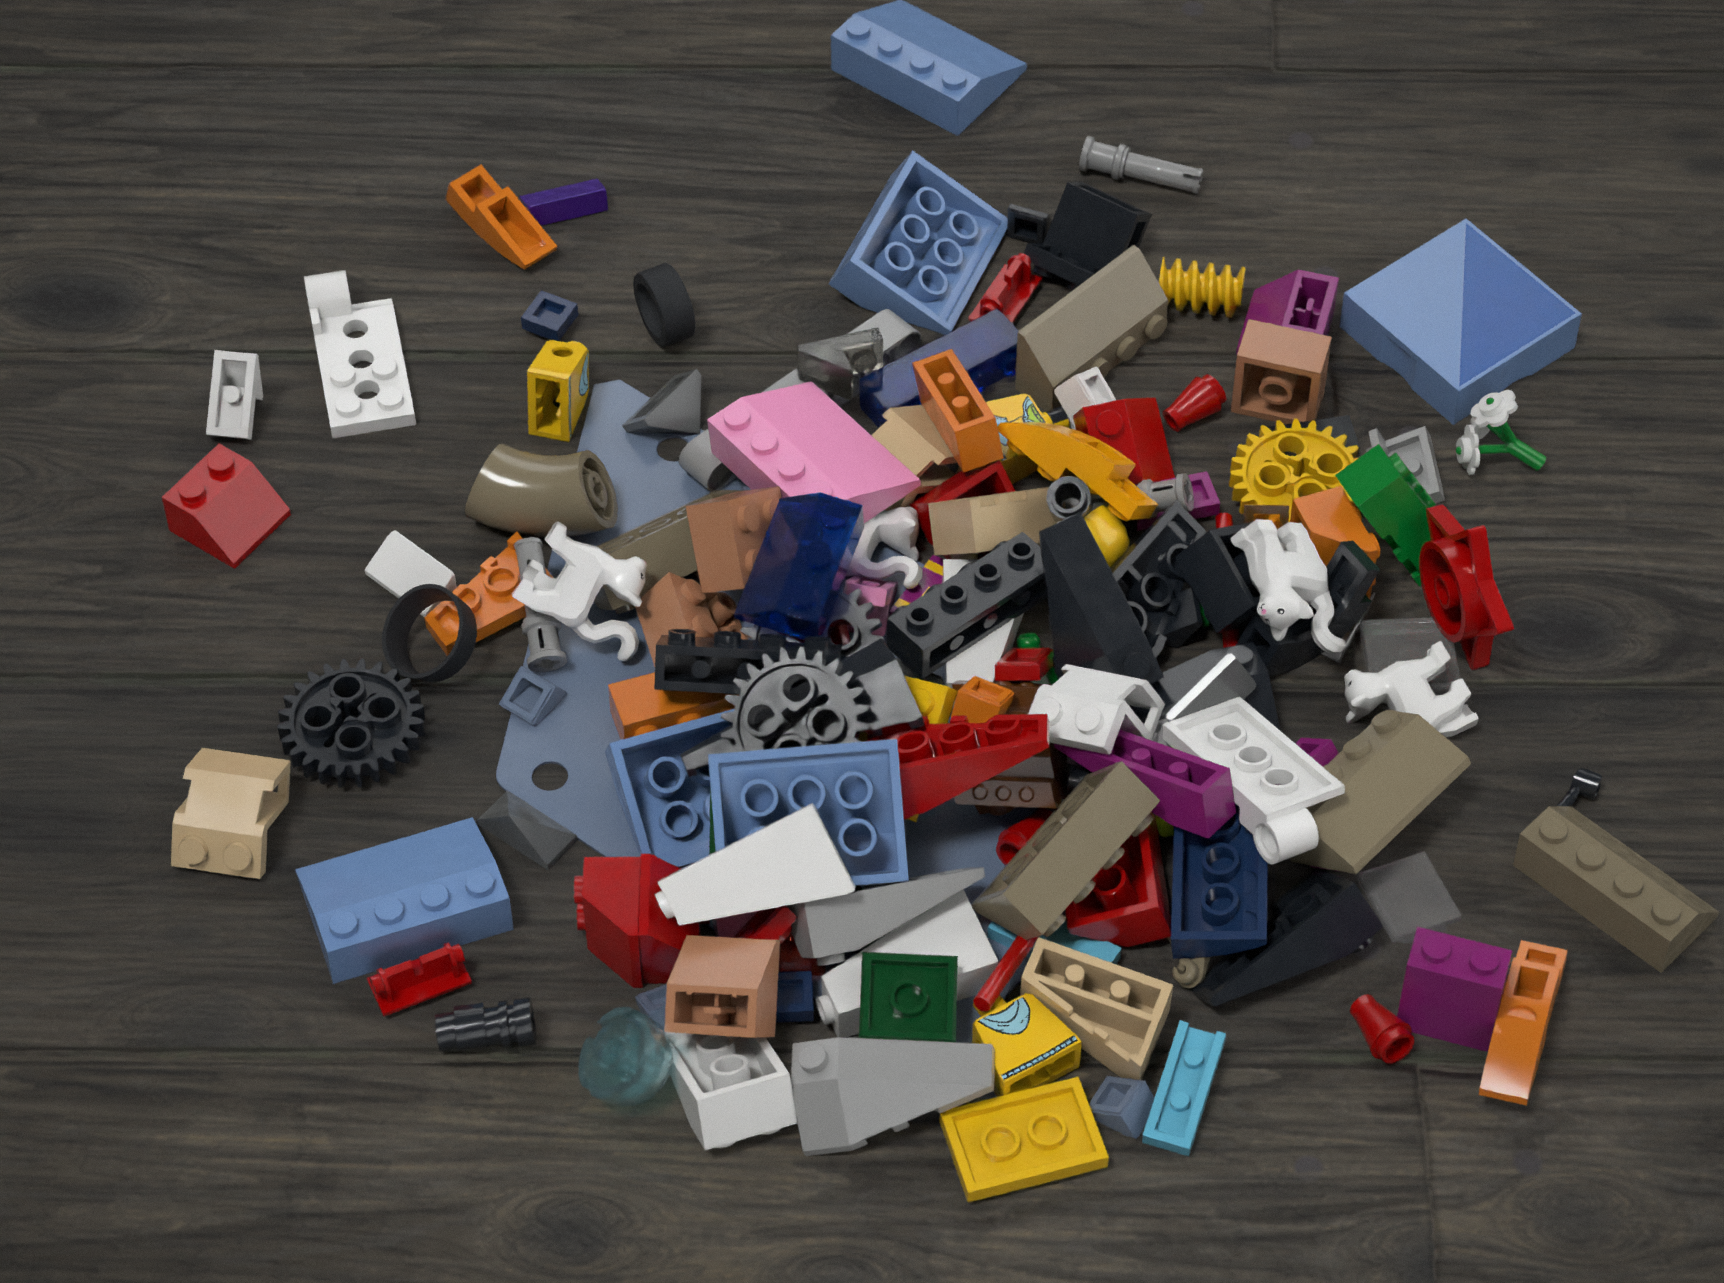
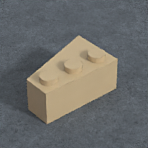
M1038 937L1021 977L1020 996L1025 993L1033 994L1082 1041L1081 1048L1120 1078L1142 1080L1170 1010L1173 984Z

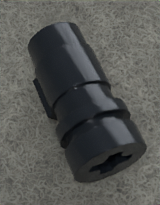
M530 997L514 999V1004L510 1005L507 1000L498 1002V1006L486 1008L484 1003L454 1006L453 1012L435 1015L436 1037L440 1052L482 1049L503 1044L504 1049L513 1048V1043L518 1042L520 1047L536 1045L537 1042L535 1015Z

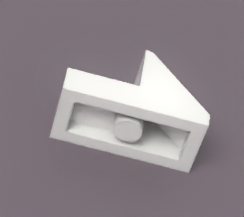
M215 350L206 435L251 440L255 400H263L258 355Z

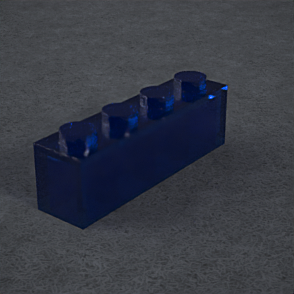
M997 308L859 379L860 408L880 428L887 421L882 415L889 408L922 405L912 363L949 349L954 351L976 388L981 393L986 387L1005 377H1011L1016 374L1017 335L1019 330Z

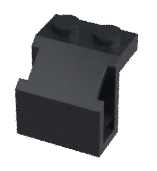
M1067 182L1044 242L1028 243L1024 254L1034 264V272L1051 279H1055L1056 276L1062 277L1069 281L1068 287L1074 290L1131 246L1135 245L1139 248L1152 214L1084 182Z

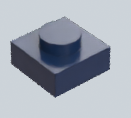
M541 290L521 317L522 329L550 340L560 341L578 316V304Z
M812 971L778 972L776 1023L814 1021Z

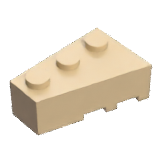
M1049 487L928 503L934 555H951L952 559H978L979 552H991L997 544L1002 541H1009L1021 532H1024L1040 546L1039 531L1057 523L1047 505L1046 496Z

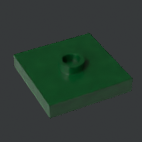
M862 952L859 1038L956 1042L958 956Z

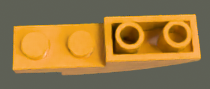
M1002 422L997 427L998 432L1008 439L1006 442L1007 446L1017 454L1029 457L1038 465L1037 471L1043 477L1052 482L1064 476H1073L1081 479L1088 486L1090 493L1100 495L1109 503V511L1122 520L1149 519L1158 506L1154 500L1127 479L1136 464L1118 450L1099 439L1064 426L1042 422Z

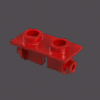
M1019 253L1010 257L1007 265L1003 266L969 316L968 321L1003 334L1008 332L1042 281L1041 277L1031 274V259L1026 254Z
M445 943L443 948L419 956V959L408 960L384 970L382 967L378 968L376 975L367 978V982L383 1017L472 984V980L463 963L465 957L459 943L453 946Z

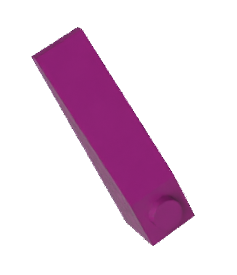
M1121 729L1118 732L1110 755L1054 743L1056 749L1092 773L1122 761L1160 800L1151 812L1173 826L1209 839L1236 813L1231 772L1228 767Z

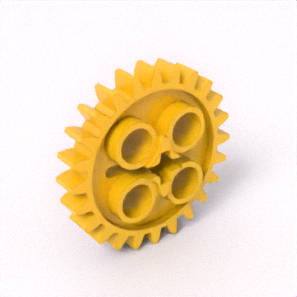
M1295 418L1292 422V428H1286L1280 420H1277L1275 431L1273 432L1268 427L1262 425L1260 426L1259 437L1249 433L1246 438V445L1238 444L1236 457H1232L1229 487L1233 488L1232 501H1241L1240 514L1252 512L1251 522L1256 519L1272 520L1275 527L1280 528L1290 522L1293 499L1342 486L1335 475L1358 459L1359 447L1354 445L1345 448L1347 435L1343 434L1334 439L1331 437L1332 426L1326 427L1322 432L1316 431V421L1314 420L1309 423L1307 428H1301L1299 420ZM1283 452H1293L1297 455L1288 456L1285 455ZM1344 489V491H1345L1346 495L1348 496L1349 500H1350V501H1353V500L1351 499V497L1349 496V494H1348V493L1346 492V490Z

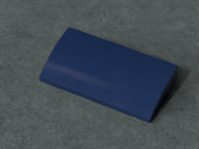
M1236 803V813L1209 839L1174 826L1171 917L1173 959L1220 956L1254 949L1267 944L1268 862L1259 854L1253 834L1239 822L1240 807Z

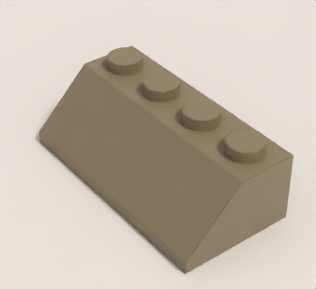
M1135 245L1131 246L1018 331L1015 389L1022 394L1030 395L1035 404L1043 410L1048 411L1062 406L1054 390L1071 377L1097 366L1105 378L1110 370L1122 361L1130 360L1140 347L1151 339H1157L1166 329L1168 322V298L1138 247Z
M715 490L601 543L597 547L614 559L627 560L637 556L647 563L645 583L639 594L640 597L648 592L668 572L680 577L690 573L692 578L699 577L686 506L745 490ZM607 585L601 587L594 599V603L599 609L615 610L616 614H621L635 608L629 602L618 598Z
M1385 710L1377 714L1364 731L1356 738L1348 741L1344 745L1343 750L1327 765L1322 766L1345 785V793L1306 808L1314 818L1318 829V845L1315 849L1289 858L1290 861L1357 874L1471 765L1469 757L1419 714L1396 710Z
M1122 761L1086 775L971 904L972 908L978 914L1025 940L1040 935L1050 936L1065 921L1066 917L1062 912L1072 901L1077 904L1092 891L1095 883L1091 879L1101 868L1104 870L1109 869L1121 858L1125 852L1121 845L1130 835L1133 837L1138 836L1149 826L1154 819L1150 812L1160 800Z
M1549 806L1520 833L1513 866L1660 973L1718 917L1719 911L1571 806Z

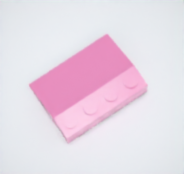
M812 381L741 397L707 419L712 454L751 490L780 486L782 501L786 508V523L819 554L921 486V481L915 474Z

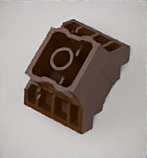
M957 680L952 683V688L958 691L968 681ZM1010 681L992 682L1013 690L1015 693L1014 699L1005 715L1028 714L1038 688L1043 685L1028 681L1021 683H1012ZM1049 742V748L954 797L955 803L974 805L980 815L989 813L995 816L1005 815L1014 808L1019 807L1057 808L1061 804V800L1067 797V755L1056 749L1054 743Z

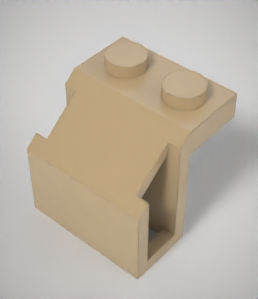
M923 405L889 408L882 415L887 421L871 435L921 481V486L886 508V511L899 507H910L909 504L914 501L917 494L931 491L962 471L959 466L956 473H954L945 465L957 463Z
M202 748L185 767L183 779L192 781L187 799L176 810L173 818L171 866L261 879L266 872L267 830L289 803L290 760ZM278 785V792H272Z

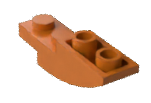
M1521 940L1516 958L1513 957L1500 1002L1480 1083L1479 1095L1527 1106L1546 1041L1548 1023L1565 969L1568 950Z

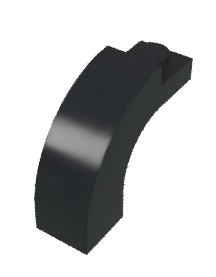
M1353 540L1341 542L1326 567L1328 571L1329 593L1335 611L1328 629L1338 638H1342L1355 625L1372 601L1367 597L1366 592L1380 571L1379 567ZM1309 604V606L1312 608L1313 614L1315 615L1317 612L1316 609L1311 604ZM1259 614L1253 615L1236 645L1253 642L1268 670L1269 676L1294 670L1325 652L1315 643L1311 635V621L1313 617L1310 619L1300 618L1288 627L1284 639L1276 641L1272 635L1270 625L1264 623Z

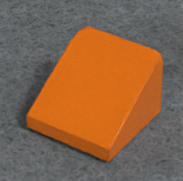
M973 676L958 690L951 718L952 716L967 715L969 723H985L995 715H1005L1014 699L1015 693L1013 690Z

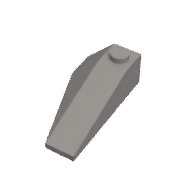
M967 867L909 878V881L901 883L869 884L863 887V890L853 891L846 895L787 905L786 907L798 917L791 925V934L801 957L817 958L818 966L846 961L845 952L865 947L984 878V867Z
M845 1037L793 1043L791 1086L803 1153L805 1156L852 1151L867 1145L866 1138L893 1128L894 1132L909 1127V1120L934 1110L938 1113H943L994 1091L995 1049L993 1045Z

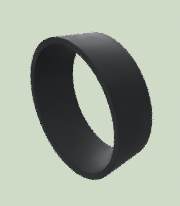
M437 584L416 586L404 593L395 602L387 615L382 633V648L385 659L392 669H398L401 676L427 682L446 680L458 673L469 660L477 638L476 620L470 607L447 588ZM440 601H453L459 615V631L453 649L441 664L428 672L420 674L414 669L408 656L407 642L411 627L421 612L430 605Z

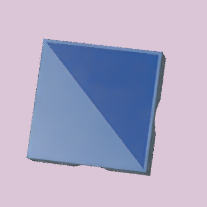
M1464 219L1344 292L1339 327L1377 360L1398 372L1414 392L1454 425L1470 415L1471 409L1487 394L1502 392L1513 382L1533 375L1574 349L1582 313L1469 220Z

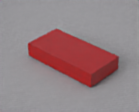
M1010 648L994 665L995 681L1041 680L1053 666V649Z

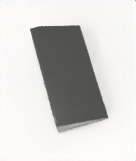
M1232 653L1227 654L1166 714V718L1170 722L1239 696L1244 700L1257 685Z

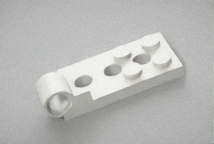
M345 270L304 276L332 439L416 425L392 298L351 305ZM354 331H362L366 333L365 335L359 338H350L347 336L349 333ZM360 361L372 363L366 368L353 367L355 363ZM368 391L377 393L375 397L370 399L358 397L361 393Z
M1240 696L1163 724V740L1172 748L1230 768L1234 802L1240 807L1239 822L1253 834L1256 848L1266 862L1276 864L1317 847L1319 840L1318 829L1314 818L1306 808L1344 794L1345 785Z

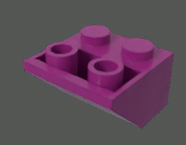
M1296 270L1255 289L1237 345L1236 355L1248 319L1328 336L1335 312L1339 278Z

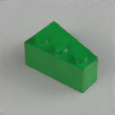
M1377 444L1335 476L1358 509L1380 537L1385 539L1390 545L1394 555L1404 564L1420 587V551L1424 543L1431 541L1426 509L1437 505L1400 456L1395 452L1389 457L1382 447Z

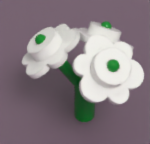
M1504 390L1500 393H1489L1471 409V424L1465 426L1464 435L1458 438L1456 443L1457 460L1459 463H1462L1464 469H1467L1469 475L1474 474L1475 468L1479 467L1480 454L1509 453L1536 471L1545 463L1546 456L1516 438L1507 423L1508 414L1514 413L1518 408L1513 391ZM1491 430L1504 444L1479 445V440Z

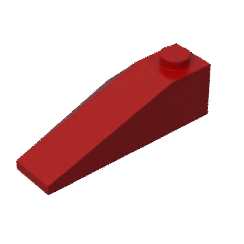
M1048 714L995 715L985 723H969L967 715L952 716L949 721L950 723L930 724L928 716H922L925 725L919 728L911 729L908 722L883 727L882 736L870 738L867 735V741L897 739L903 816L905 820L914 815L925 813L1049 748L1050 721Z

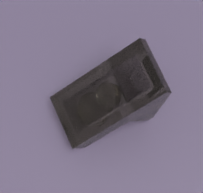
M878 327L797 345V375L799 380L805 383L812 381L818 388L848 400L853 399V375L883 368V337Z

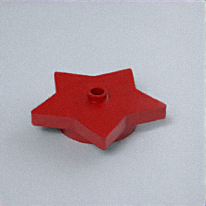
M1443 504L1427 508L1426 516L1431 541L1424 543L1421 548L1419 570L1428 609L1443 636L1453 643L1460 642L1471 670L1488 666L1494 635L1514 630V625L1493 578L1486 527L1481 525L1465 530Z

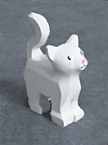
M899 507L888 511L883 510L820 554L797 532L791 539L794 555L817 562L820 565L831 564L832 569L842 576H862L868 579L881 580L896 573H905L904 587L908 589L915 588L922 578V569L916 562L919 558V552L915 546L919 535L918 512L912 507ZM882 541L905 555L893 556L879 563L870 561L874 549Z
M1256 519L1245 529H1241L1231 537L1233 545L1245 553L1250 579L1260 593L1257 612L1264 623L1270 625L1275 640L1281 641L1284 639L1288 627L1300 618L1310 619L1313 617L1311 621V635L1315 643L1328 653L1343 651L1346 646L1345 641L1334 636L1328 629L1335 613L1329 593L1328 571L1303 524L1288 522L1277 530L1272 520ZM1309 604H1311L1316 609L1317 612L1315 615L1313 614L1312 608L1309 606Z
M558 521L557 523L555 522L545 537V541L555 553L565 560L564 568L557 578H552L544 573L542 564L532 559L523 572V579L513 591L512 597L536 612L553 616L573 629L581 639L592 643H599L613 637L619 638L622 644L617 658L619 661L625 662L630 660L638 650L639 639L636 630L627 622L609 620L593 625L588 619V613L603 585H607L618 598L640 607L642 600L639 594L645 583L647 563L637 556L627 560L614 559L597 546L577 542L567 537V527Z
M1441 641L1432 645L1427 650V656L1423 659L1395 662L1379 673L1361 672L1353 669L1344 676L1345 699L1350 710L1345 717L1348 724L1354 723L1368 715L1381 702L1387 703L1390 710L1419 714L1445 737L1454 736L1476 726L1479 718L1476 712H1472L1467 704L1464 705L1471 696V692L1463 679L1452 682L1449 691L1435 696L1428 683L1445 671V664L1451 659Z

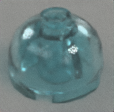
M629 1006L615 1008L603 1015L597 1022V1024L603 1027L595 1039L587 1036L582 1046L578 1063L579 1080L583 1087L590 1090V1095L608 1104L619 1107L640 1105L652 1099L668 1080L673 1063L672 1043L662 1025L654 1019Z

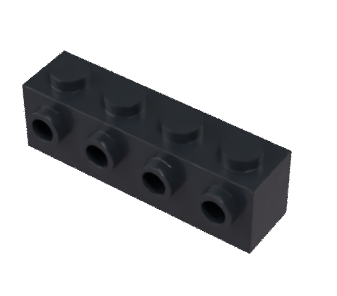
M1021 532L1009 541L1000 542L990 553L976 562L967 563L956 575L945 582L933 585L923 596L909 605L900 606L888 617L887 647L916 675L923 679L1012 619L1017 618L1048 597L1047 587L1044 584L1040 546L1024 532Z
M670 629L668 635H661L656 643L654 689L740 694L741 690L733 680L739 678L748 682L751 676L746 665L751 664L759 670L763 669L762 655L765 653L775 662H778L781 648H786L791 654L792 659H796L799 647H805L809 653V660L812 661L815 654L821 650L826 654L825 666L827 667L836 658L841 661L842 645L832 644V639L824 636L805 637L803 643L786 642V636L782 634H760L759 640L741 639V633L732 631L714 632V638L696 637V631L690 629ZM798 679L791 685L789 691L808 681V679Z

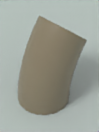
M502 443L491 452L477 475L466 503L465 515L489 527L535 537H546L554 523L558 521L567 527V536H576L613 528L617 522L618 505L611 478L604 464L590 450L568 455H541L518 450Z

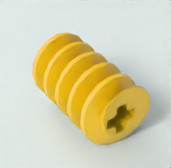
M1163 257L1159 284L1168 298V304L1172 298L1174 299L1177 311H1183L1189 300L1193 313H1199L1204 303H1207L1209 314L1216 315L1219 307L1223 305L1226 317L1231 318L1237 307L1241 306L1246 267H1241L1235 278L1232 276L1230 265H1225L1220 275H1216L1214 263L1209 262L1205 271L1200 273L1197 261L1192 260L1188 270L1183 271L1181 259L1176 258L1171 269H1167L1165 258Z

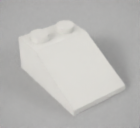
M664 1031L655 1033L658 1046L690 1126L705 1150L725 1148L731 1146L736 1141L759 1134H773L783 1127L797 1124L790 1074L765 1037L748 1038Z

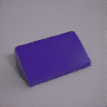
M598 179L519 196L522 204L540 225L608 210L607 192Z

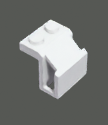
M1066 664L1061 668L1064 675L1052 686L1043 684L1038 688L1028 713L1048 714L1050 721V743L1110 755L1120 729L1152 740L1165 703L1147 680ZM1129 705L1150 709L1145 724L1141 722Z

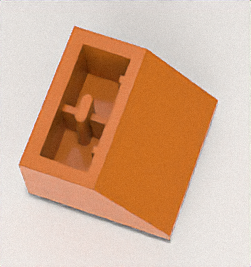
M1342 486L1293 499L1290 522L1303 524L1326 567L1340 543L1352 540L1376 564V559L1380 557L1378 540L1372 532L1368 533L1362 523L1360 510L1353 501L1349 500ZM1376 577L1372 582L1371 586L1369 587L1368 591L1366 592V595L1369 599L1371 596L1372 586H1374L1376 583Z

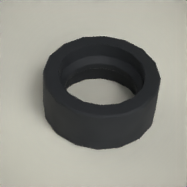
M663 263L634 275L633 288L637 307L642 321L655 343L661 347H666L692 337L695 334L696 328L695 314L687 289L673 266Z

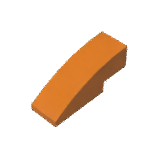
M482 165L477 166L449 183L445 200L484 241L512 263L525 270L557 250L558 246L508 186L501 189Z

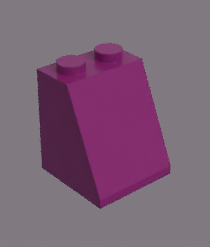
M1417 927L1406 967L1397 1016L1411 1026L1412 1033L1488 1052L1509 971L1512 950Z

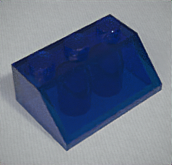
M821 492L780 498L734 613V618L803 640L808 636H823L864 530L863 505Z

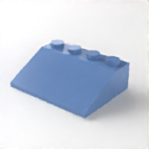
M897 0L854 13L831 35V70L957 136L1027 70V64L903 0Z
M912 151L891 174L831 278L829 285L862 308L877 313L884 309H890L907 323L948 335L955 326L1007 230L1008 218Z
M734 709L609 743L605 750V755L617 796L640 857L641 854H652L674 866L683 867L709 855V765L698 769L696 776L689 777L680 754L732 725L733 723L722 719L721 714L734 712Z
M897 739L708 754L716 851L813 803L854 885L909 881Z
M473 817L295 869L333 984L377 971L381 967L384 969L408 960L418 959L419 956L443 948L445 943H449L450 946L459 943L461 946L514 930L509 895L497 863Z

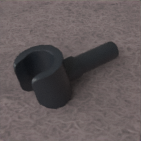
M1585 768L1578 769L1570 789L1556 806H1572L1577 801L1579 795L1594 800L1601 787L1602 775Z

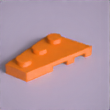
M518 532L507 540L508 547L496 558L490 556L480 565L481 572L468 584H460L452 591L453 594L470 607L477 624L476 642L526 617L525 605L512 597L513 591L521 582L517 554L514 548L515 542L523 539ZM545 567L546 575L554 578ZM442 601L424 619L427 630L448 656L458 636L459 615L453 601Z

